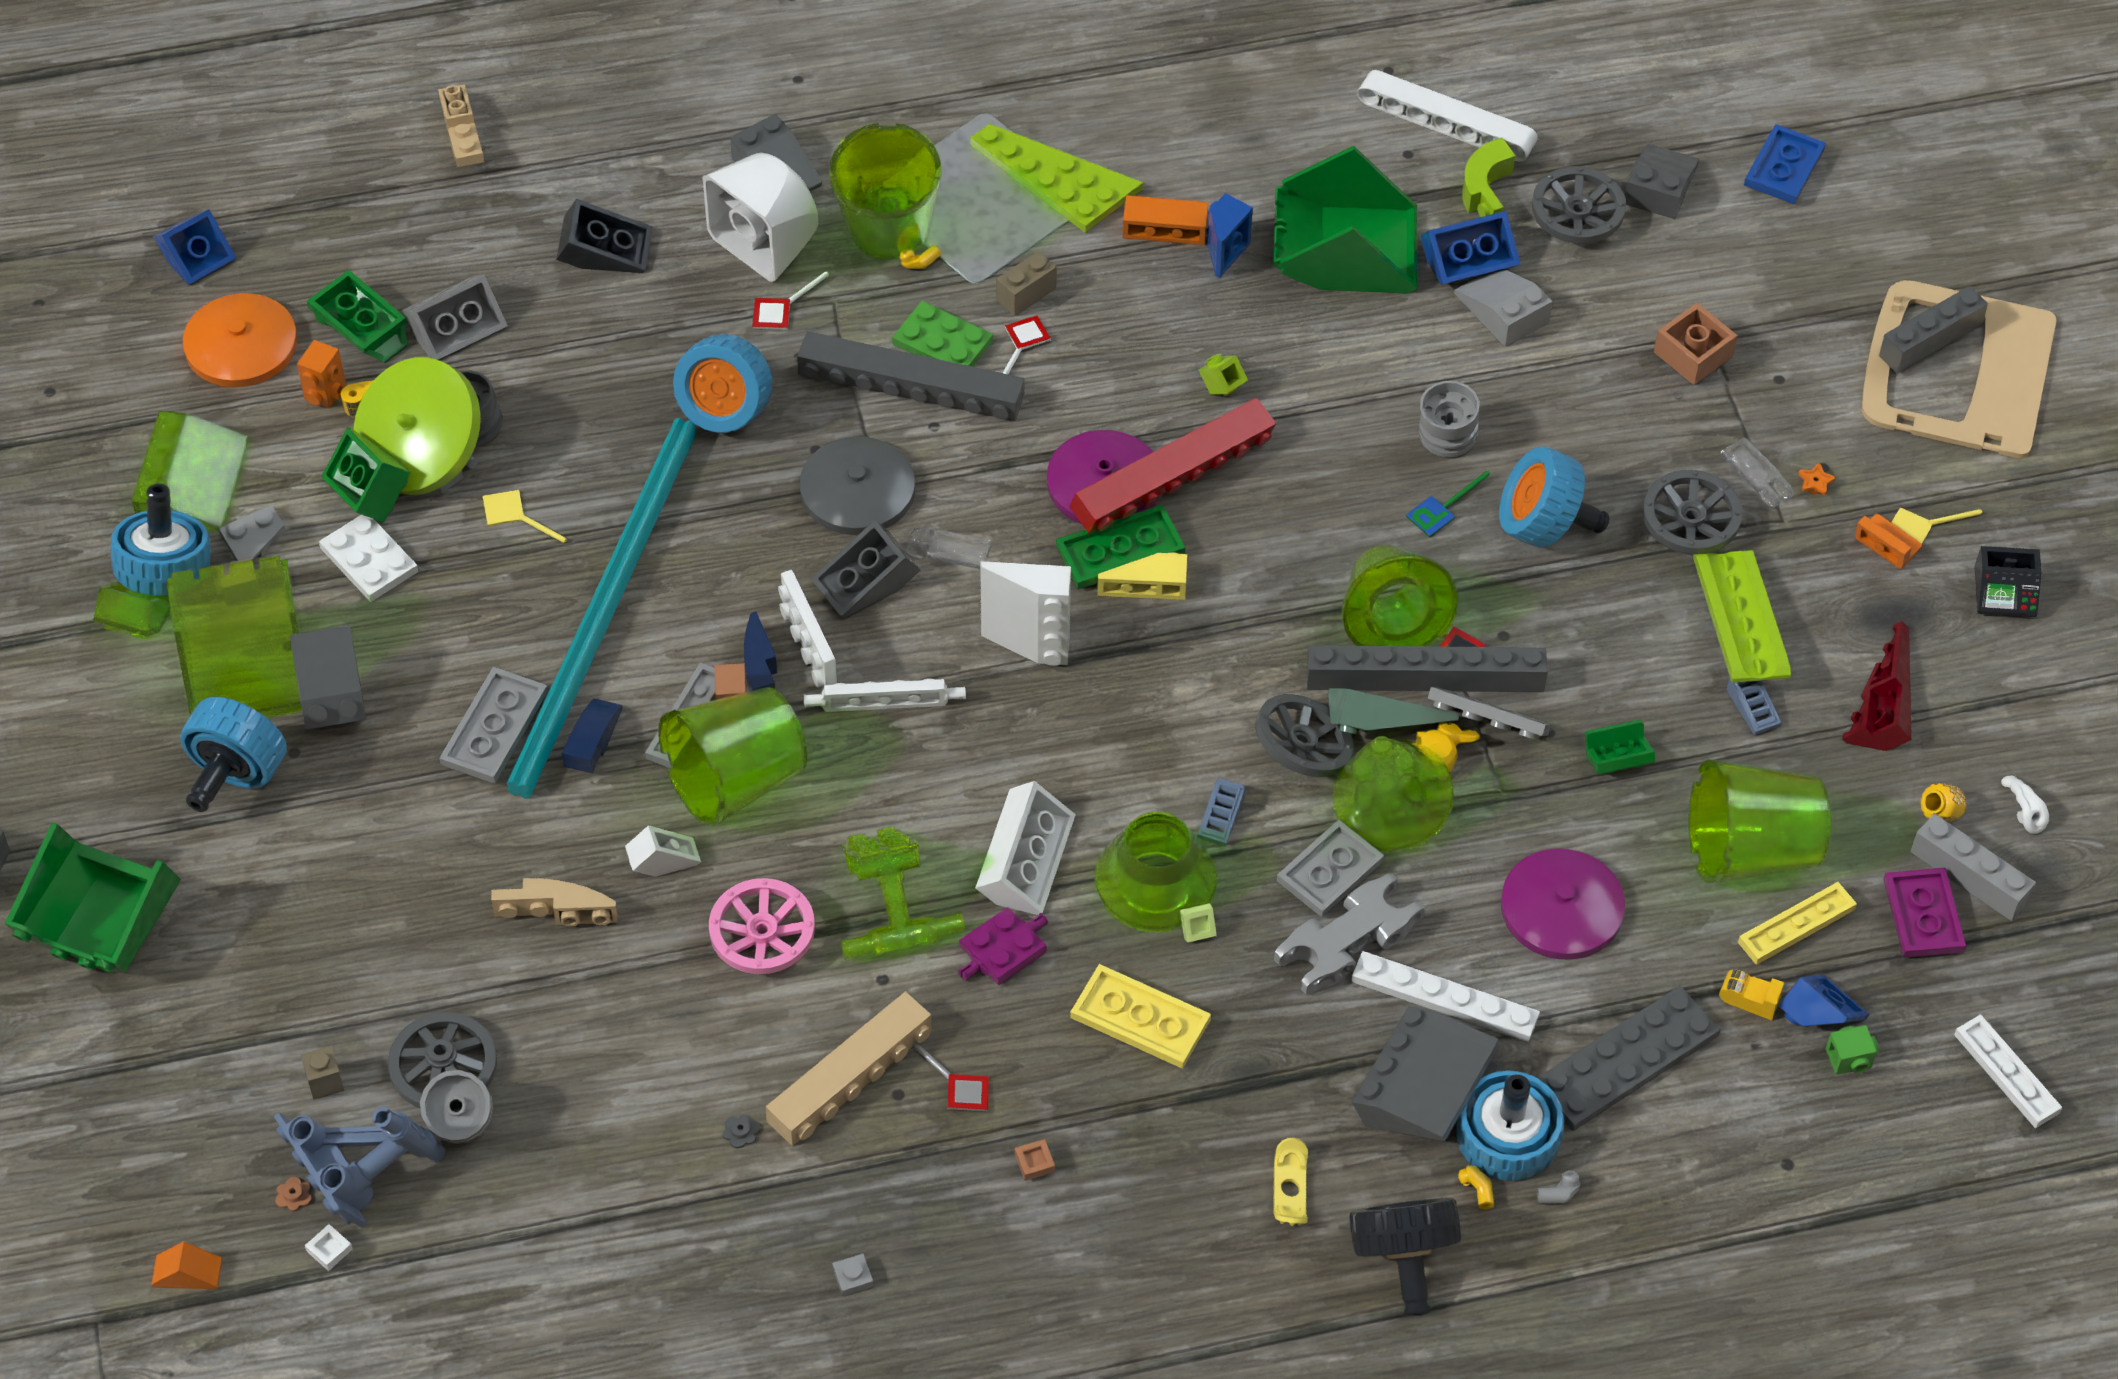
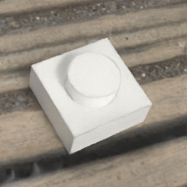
M330 1224L305 1245L306 1251L328 1271L353 1250L351 1243Z

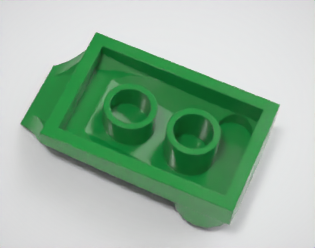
M347 270L307 300V307L314 313L318 323L332 327L364 354L372 356L383 363L389 361L408 345L406 317L350 270Z

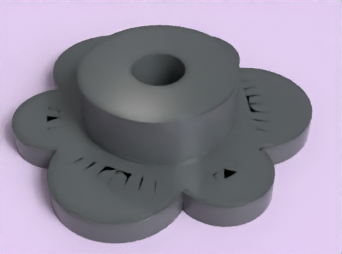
M741 1115L739 1118L729 1117L725 1121L726 1129L723 1131V1137L726 1140H730L732 1147L742 1148L745 1143L753 1144L755 1142V1135L758 1134L760 1127L756 1121H750L748 1115Z

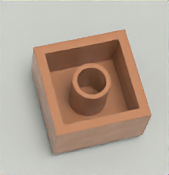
M1696 303L1658 330L1654 353L1695 385L1733 357L1738 335L1700 304Z

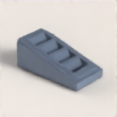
M1729 678L1726 691L1754 735L1781 726L1780 718L1762 680L1732 683ZM1754 694L1755 697L1746 700V697ZM1758 705H1761L1760 708H1757V709H1755V710H1751V708H1753V707H1755V706H1758ZM1763 715H1767L1768 717L1760 721H1756L1755 719Z
M1221 778L1216 780L1197 838L1223 846L1227 845L1245 799L1246 787L1244 785ZM1217 803L1232 807V809L1218 806ZM1213 815L1227 818L1228 821L1213 817ZM1212 825L1222 828L1224 832L1210 829L1208 826Z

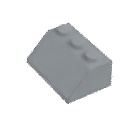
M474 275L402 310L415 339L429 358L437 360L508 326L485 275Z

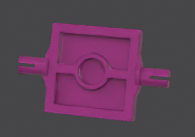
M1008 907L959 940L960 948L970 957L971 962L959 969L958 974L966 981L980 971L990 976L1000 985L1047 952L1046 944L1035 934L1036 931L1048 924L1047 918L1040 913L1027 923L1016 916Z

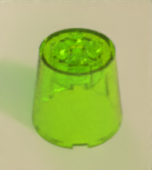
M874 123L851 132L837 145L832 154L829 178L853 242L866 254L881 259L900 258V253L906 249H911L915 252L923 245L929 235L941 180V161L935 146L918 130L896 123V126H879V123Z
M771 687L672 710L663 714L659 722L660 750L663 754L667 753L672 767L667 770L669 778L688 811L699 822L705 823L708 821L710 826L721 823L803 771L807 764V746L798 718L784 696Z
M1706 760L1698 768L1699 774H1701L1699 782H1693L1690 794L1688 829L1691 853H1697L1700 864L1696 865V870L1703 881L1719 883L1811 869L1821 865L1826 856L1830 841L1831 811L1826 788L1819 777L1720 760Z

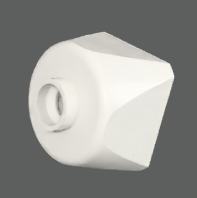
M766 153L750 155L702 177L707 230L713 240L769 282L775 281L800 253L818 228L817 207L805 182L785 162Z

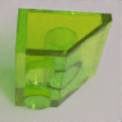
M119 581L99 587L93 621L102 623L103 628L107 630L120 631L123 629L130 631V635L133 637L146 639L149 635L160 632L177 601L178 594L166 596L146 595L126 588Z

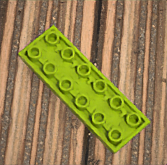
M1753 550L1734 551L1723 554H1694L1693 560L1731 682L1790 678V663Z

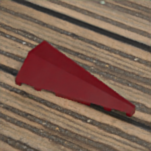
M1903 621L1894 624L1893 630L1895 635L1891 643H1885L1883 647L1885 656L1882 663L1875 664L1861 694L1862 706L1859 712H1853L1851 716L1853 725L1850 731L1844 732L1842 735V739L1846 744L1888 751L1912 740L1909 628Z

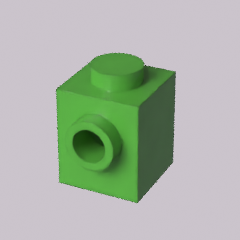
M1866 1025L1859 1027L1846 1026L1839 1031L1831 1032L1826 1045V1051L1836 1075L1848 1072L1861 1073L1872 1067L1875 1056L1879 1051L1877 1040L1874 1036H1870Z

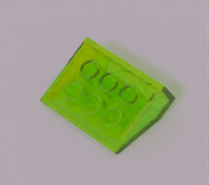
M159 411L131 501L135 514L147 511V488L150 485L159 483L168 486L170 489L171 510L195 517L206 529L219 530L226 521L248 445V436L188 413Z

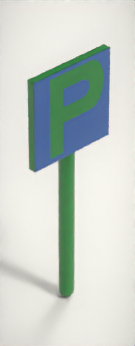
M1485 471L1444 504H1440L1433 496H1430L1406 514V517L1430 538L1455 519V516L1447 508L1486 479L1490 472Z

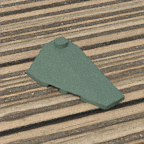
M1329 688L1328 692L1331 724L1339 725L1340 732L1357 735L1358 730H1375L1458 720L1459 717L1457 713L1351 689Z

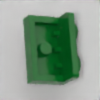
M1641 720L1585 732L1586 758L1598 774H1610L1616 770L1630 767L1638 768L1644 764L1655 762V751L1644 737V723Z

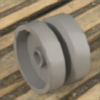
M462 1070L445 1071L432 1078L424 1088L420 1100L421 1117L427 1128L442 1141L453 1144L468 1143L480 1137L489 1127L494 1113L493 1099L485 1084L472 1073ZM458 1101H461L462 1109L458 1112H453L450 1108L452 1102L458 1103Z

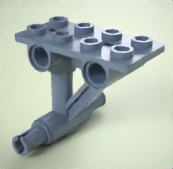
M386 1107L376 1109L372 1115V1122L376 1123L375 1126L326 1128L305 1115L297 1116L292 1120L280 1112L274 1116L279 1124V1127L276 1128L278 1134L285 1142L291 1143L295 1149L292 1152L293 1157L302 1167L306 1166L310 1173L307 1178L311 1185L317 1191H322L326 1197L323 1203L328 1211L334 1216L339 1214L346 1223L350 1224L353 1222L360 1227H364L367 1224L360 1210L373 1197L371 1184L374 1177L407 1151L417 1157H427L432 1162L442 1160L446 1153V1148L442 1146L441 1142L436 1141L435 1135L430 1130L422 1127L404 1113L392 1112ZM377 1146L361 1160H354L351 1164L341 1151L342 1147Z

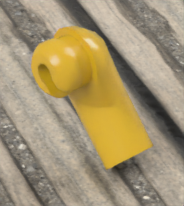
M932 245L921 255H914L913 250L905 249L900 253L899 257L902 260V266L907 269H925L941 256V251L937 246Z
M1468 1165L1466 1168L1461 1169L1458 1174L1459 1181L1464 1186L1472 1184L1477 1189L1478 1207L1484 1210L1493 1208L1494 1197L1491 1180L1477 1166Z

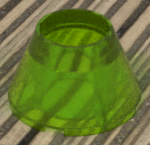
M1376 546L1364 552L1353 565L1342 605L1343 627L1349 639L1356 646H1427L1437 637L1441 639L1453 623L1458 607L1457 588L1447 570L1436 561L1397 546ZM1397 584H1404L1396 593L1378 598L1386 589Z
M1149 812L1135 818L1107 844L1101 852L1095 868L1096 892L1099 894L1108 913L1119 922L1131 928L1147 932L1172 931L1175 926L1182 925L1180 910L1211 904L1217 887V871L1209 851L1181 819L1165 812ZM1149 854H1161L1174 859L1176 862L1167 866L1157 867L1146 865L1137 859Z

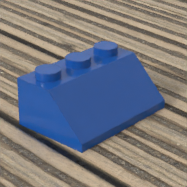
M1506 211L1428 230L1420 236L1427 263L1441 285L1521 264Z

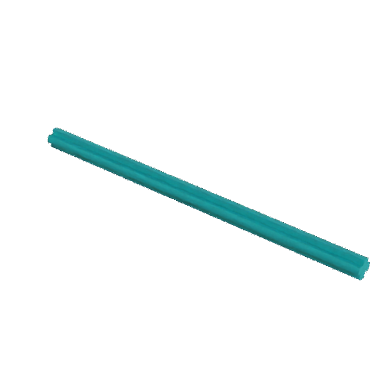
M676 418L668 432L506 783L509 786L507 791L514 796L520 795L526 799L532 795L697 433L695 431L696 425L690 420L684 422L681 418Z

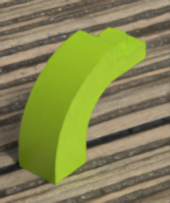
M1503 137L1478 148L1466 164L1462 198L1468 213L1478 210L1479 216L1484 217L1503 212V205L1489 187L1495 180L1513 174L1516 155Z

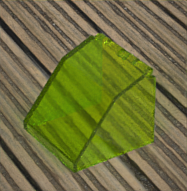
M280 556L259 559L260 569L254 570L253 560L230 563V574L226 575L223 565L199 568L200 579L194 580L193 570L171 573L172 578L167 579L174 635L190 715L200 701L209 697H223L238 701L258 711L266 718L302 712L290 634L302 633L303 629L287 559L281 560Z

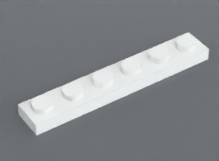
M1362 951L1352 975L1351 982L1528 1043L1539 1018L1540 1011L1365 951Z

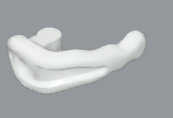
M2011 775L2003 777L2001 784L2004 787H2010L2022 808V811L2017 812L2018 821L2023 823L2026 831L2030 834L2042 832L2049 822V812L2044 801L2034 793L2031 787L2024 784L2017 777Z

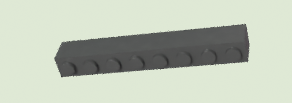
M807 331L797 355L798 374L809 378H818L832 381L836 384H846L864 390L883 392L891 396L906 397L919 402L924 401L938 404L947 408L952 407L975 414L993 416L1002 420L1016 421L1025 396V378L810 331Z
M1308 645L1306 662L1307 690L1342 688L1368 691H1430L1431 687H1440L1449 691L1544 692L1548 674L1546 648Z

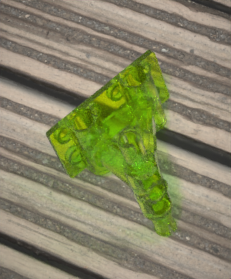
M886 827L877 830V835L865 836V833L847 837L848 842L841 843L850 875L857 873L859 881L871 878L877 879L889 920V925L870 929L865 936L841 940L840 944L845 960L869 953L872 956H880L885 952L909 948L927 942L931 944L939 940L940 936L965 931V923L961 912L936 919L934 916L929 915L910 920L902 880L905 879L903 871L920 867L919 843L917 840L899 829L895 830V827Z

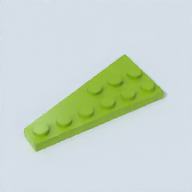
M990 123L970 137V145L1084 233L1125 204L1126 195L1135 196L1143 190V182Z

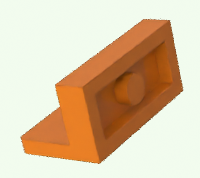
M1875 514L1871 519L1864 515L1857 523L1855 539L1900 570L1922 548V543L1879 514Z

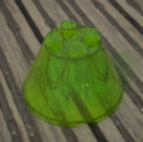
M1385 736L1376 737L1346 762L1337 776L1333 789V806L1337 820L1342 821L1381 852H1391V850L1407 847L1412 849L1430 840L1446 823L1454 802L1453 782L1450 772L1436 753L1419 743L1408 740L1389 739Z

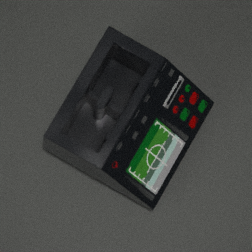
M1981 546L1974 566L1977 614L2037 617L2042 574L2040 549Z

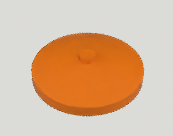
M251 293L231 294L207 303L191 317L183 334V349L191 369L202 379L224 387L252 386L274 377L288 365L297 347L296 327L288 310L279 302L269 297Z

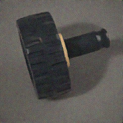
M1433 1198L1405 1201L1351 1211L1349 1215L1350 1229L1355 1254L1360 1257L1386 1255L1388 1259L1397 1258L1402 1300L1405 1303L1404 1313L1409 1315L1428 1312L1430 1306L1427 1305L1428 1292L1422 1255L1430 1254L1431 1249L1455 1245L1461 1241L1460 1219L1455 1199Z

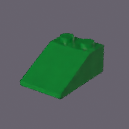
M347 427L321 477L356 513L385 522L388 514L392 512L401 490L406 486L411 472L399 460L353 429Z

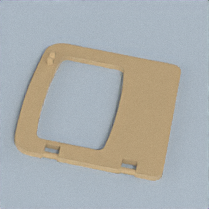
M1907 280L1896 282L1892 285L1883 303L1869 352L1861 406L1865 419L1871 424L1885 429L1910 432L1912 435L1978 450L1994 451L2000 455L2022 459L2027 457L2032 447L2056 326V316L2047 310L1981 296L1988 303L1983 319L1984 340L1979 373L1966 416L1963 421L1955 422L1890 407L1887 404L1890 366L1879 356L1884 334L1901 325L1908 305L1916 303L1933 307L1959 291ZM1897 418L1914 421L1913 426L1896 422ZM1984 438L2001 441V444L1986 443Z

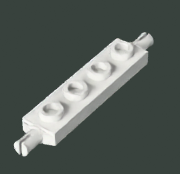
M944 679L896 680L879 683L869 681L858 684L836 683L834 685H824L822 694H804V707L822 706L826 712L945 706L950 699H966L965 687L947 688Z

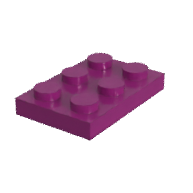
M1946 868L1885 873L1883 881L1903 958L1963 953L1966 943Z

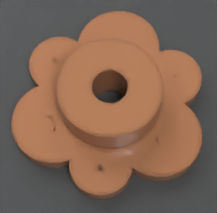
M290 1177L285 1184L279 1185L276 1189L278 1195L275 1202L279 1208L288 1207L291 1212H295L300 1206L305 1207L311 1203L310 1185L307 1182L301 1183V1180L297 1177Z

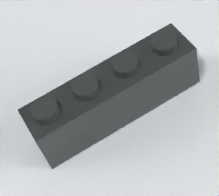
M1968 286L1884 334L1879 356L1898 374L1981 326L1988 303L1972 287Z

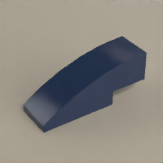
M756 611L750 614L744 639L745 673L753 706L776 700L775 682L772 675L777 674L776 655Z
M595 698L588 704L575 724L562 752L564 767L593 774L600 755L604 756L623 709L622 705Z

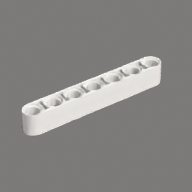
M1378 70L1370 71L1357 91L1359 100L1368 106L1479 148L1488 142L1503 137L1516 155L1515 161L1523 162L1527 159L1538 140L1536 132L1528 126Z

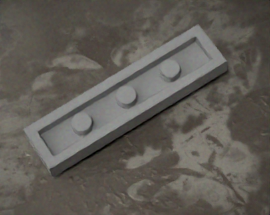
M699 663L646 750L647 760L671 769L675 767L716 699L714 667Z

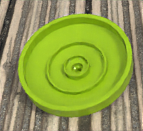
M409 358L390 366L370 384L358 406L354 421V431L399 460L411 472L408 482L400 494H426L449 483L459 474L470 459L480 431L479 401L473 386L459 370L433 358Z

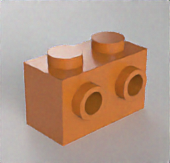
M313 340L297 363L304 399L313 405H320L330 409L335 400L340 399L341 391L346 386L340 352L338 348Z

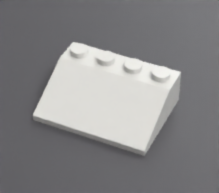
M981 561V636L1036 663L1051 666L1067 665L1070 639L1071 567Z

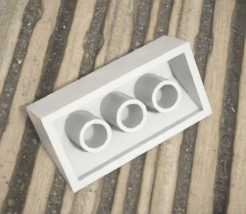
M1035 781L1011 788L975 888L996 905L1036 915L1043 913L1076 814Z

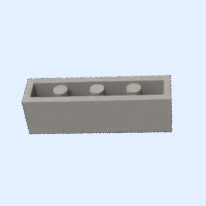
M1935 813L1916 833L1910 851L1912 854L1933 868H1946L1947 876L1950 880L2010 921L2029 902L2036 884L2034 880Z

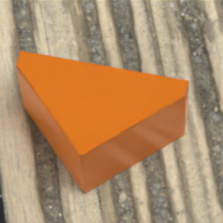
M183 1241L156 1255L151 1285L154 1288L218 1290L222 1257Z

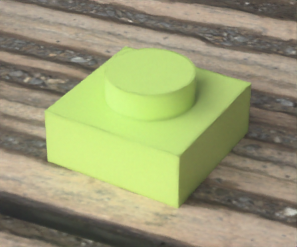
M1210 903L1180 910L1184 939L1187 943L1217 936L1214 912Z

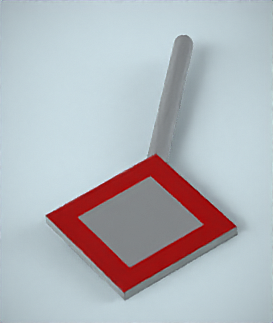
M917 1042L913 1043L912 1047L948 1079L947 1109L988 1112L989 1076L951 1074Z

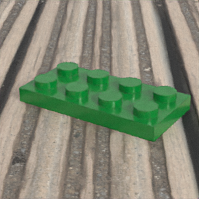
M1163 505L1132 514L1125 519L1114 520L1113 524L1103 531L1097 529L1088 534L1086 530L1056 539V548L1065 566L1071 567V577L1077 589L1097 584L1099 573L1156 553L1174 552L1185 554L1186 550Z

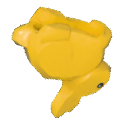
M1444 721L1438 724L1437 730L1417 732L1416 742L1417 748L1421 751L1424 777H1436L1439 780H1444L1457 763L1458 754L1456 746L1479 740L1480 735L1477 731H1461L1456 724Z

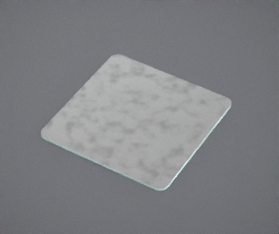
M990 114L978 115L878 183L869 192L870 199L928 248L932 245L937 246L941 251L940 258L971 283L983 282L1068 222L1065 217L970 145V137L989 123L1011 131Z

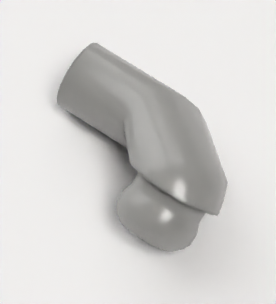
M1572 1170L1565 1171L1562 1174V1180L1555 1188H1538V1204H1564L1569 1202L1580 1188L1581 1183L1579 1182L1578 1173Z

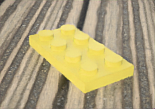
M1099 964L1072 1008L1070 1018L1183 1069L1208 1026L1211 1014Z

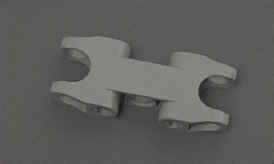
M1393 873L1386 874L1364 883L1351 892L1343 904L1348 912L1327 926L1323 927L1314 918L1296 928L1276 949L1274 961L1279 966H1286L1296 960L1310 962L1314 968L1301 980L1302 987L1300 989L1305 995L1314 994L1320 990L1332 987L1346 978L1356 966V961L1352 956L1374 941H1377L1383 949H1389L1403 940L1422 920L1425 907L1420 902H1413L1404 908H1395L1386 903L1385 900L1393 895L1397 889V882L1399 880Z

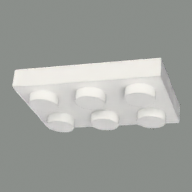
M364 515L358 516L319 541L321 550L370 602L419 572L417 564L374 519Z

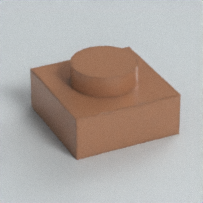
M1045 1139L1014 1148V1154L1025 1181L1055 1172V1164Z

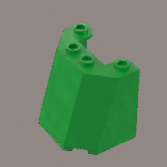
M51 823L4 924L13 930L12 936L28 943L30 940L50 949V955L58 959L67 961L69 957L78 960V965L91 971H95L96 967L110 973H113V971L126 972L181 879L162 861L157 860L153 869L84 845L72 838L59 824Z

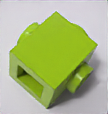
M1213 355L1206 360L1207 364L1198 369L1210 394H1222L1223 397L1236 392L1238 390L1237 387L1248 381L1236 355Z

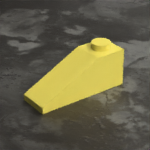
M1174 552L1156 553L1099 573L1098 596L1185 600L1187 554H1177Z

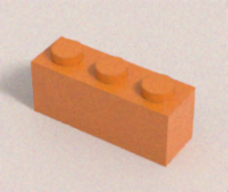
M1126 195L1122 238L1205 245L1208 202Z

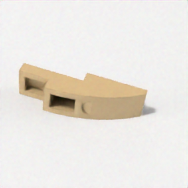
M465 84L459 86L451 85L438 89L457 167L483 163V152Z
M523 878V889L492 890L491 901L494 917L513 918L526 915L544 917L546 915H554L556 925L565 926L618 923L616 901L600 892L574 883L541 878Z

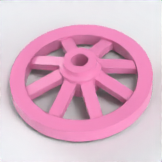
M751 879L731 887L716 901L709 918L710 940L715 952L731 967L751 974L775 973L792 966L808 951L815 933L814 913L807 898L792 885L775 879ZM759 894V913L753 915L741 899L749 895ZM769 894L787 899L773 916L768 913ZM733 906L747 925L722 919L726 911ZM795 907L799 910L803 922L778 926ZM720 931L746 937L727 945ZM801 933L800 938L793 947L777 938ZM753 945L756 946L755 959L738 954ZM769 946L782 953L779 956L765 959L766 948Z

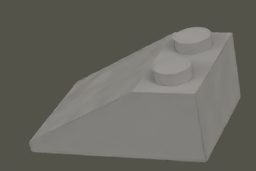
M1506 269L1483 274L1454 291V294L1504 347L1545 326L1550 321L1553 301L1535 283Z

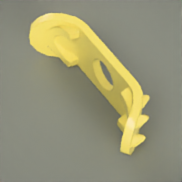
M1297 1138L1282 1140L1277 1145L1274 1159V1217L1281 1224L1288 1222L1291 1226H1294L1296 1223L1298 1226H1301L1308 1222L1306 1214V1165L1308 1149L1306 1144ZM1287 1181L1293 1182L1297 1185L1299 1193L1296 1196H1287L1283 1193L1281 1184Z

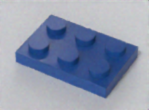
M1775 124L1748 172L1744 186L1795 204L1824 152L1826 142Z

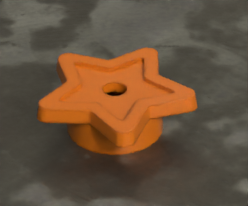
M1816 464L1812 470L1800 469L1798 472L1804 480L1802 491H1807L1811 494L1826 495L1827 485L1835 481V476L1824 473L1821 464Z

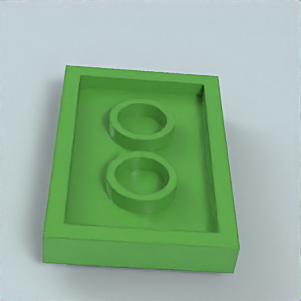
M924 301L919 303L892 337V345L911 354L972 367L993 342L992 333Z

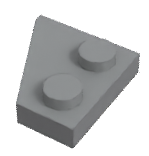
M270 505L220 527L219 532L236 561L251 557L253 562L258 555L263 556L270 549V545L285 533V527L273 506Z

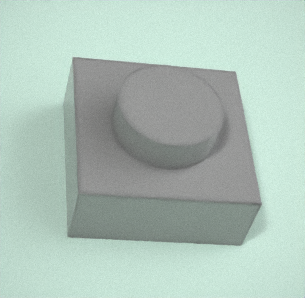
M864 1254L832 1263L833 1272L842 1297L874 1287Z

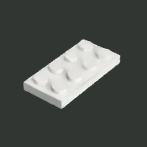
M793 571L781 573L782 585L778 586L783 602L779 604L781 614L784 620L789 619L792 624L790 626L792 637L796 643L800 642L803 647L801 648V654L805 664H811L813 668L812 677L817 687L821 686L824 689V685H834L837 683L835 657Z

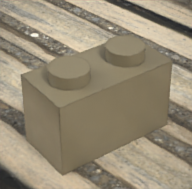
M1037 251L996 278V300L1013 316H1016L1056 289L1057 267L1042 253Z

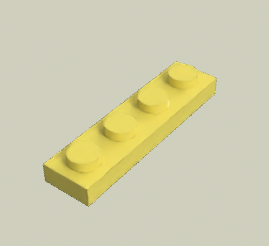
M1836 882L1739 936L1738 944L1752 961L1758 965L1855 911L1857 903L1841 884Z

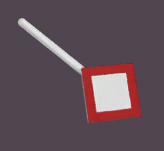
M824 272L789 299L755 298L752 329L788 330L790 304L827 278L829 273Z
M1038 315L1004 325L1016 350L1003 373L1009 374L1023 349L1051 341Z

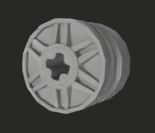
M1442 381L1433 384L1422 395L1420 399L1419 438L1423 446L1431 453L1441 457L1460 456L1472 449L1478 440L1480 401L1476 392L1468 385L1458 381Z

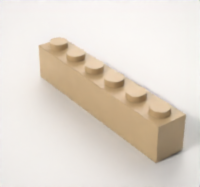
M905 991L765 1107L767 1123L792 1146L800 1140H806L812 1135L815 1127L824 1120L828 1121L833 1118L839 1107L847 1101L854 1100L861 1093L862 1088L869 1082L877 1081L884 1074L885 1069L893 1062L901 1061L914 1042L922 1043L929 1037L932 1031L931 1014Z

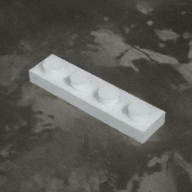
M1981 1014L1956 1029L1954 1036L2035 1129L2060 1114L2062 1106Z

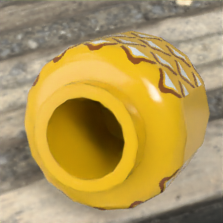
M1936 783L1930 785L1923 792L1920 801L1921 810L1928 819L1935 813L1948 823H1954L1959 820L1966 809V797L1963 791L1957 786Z

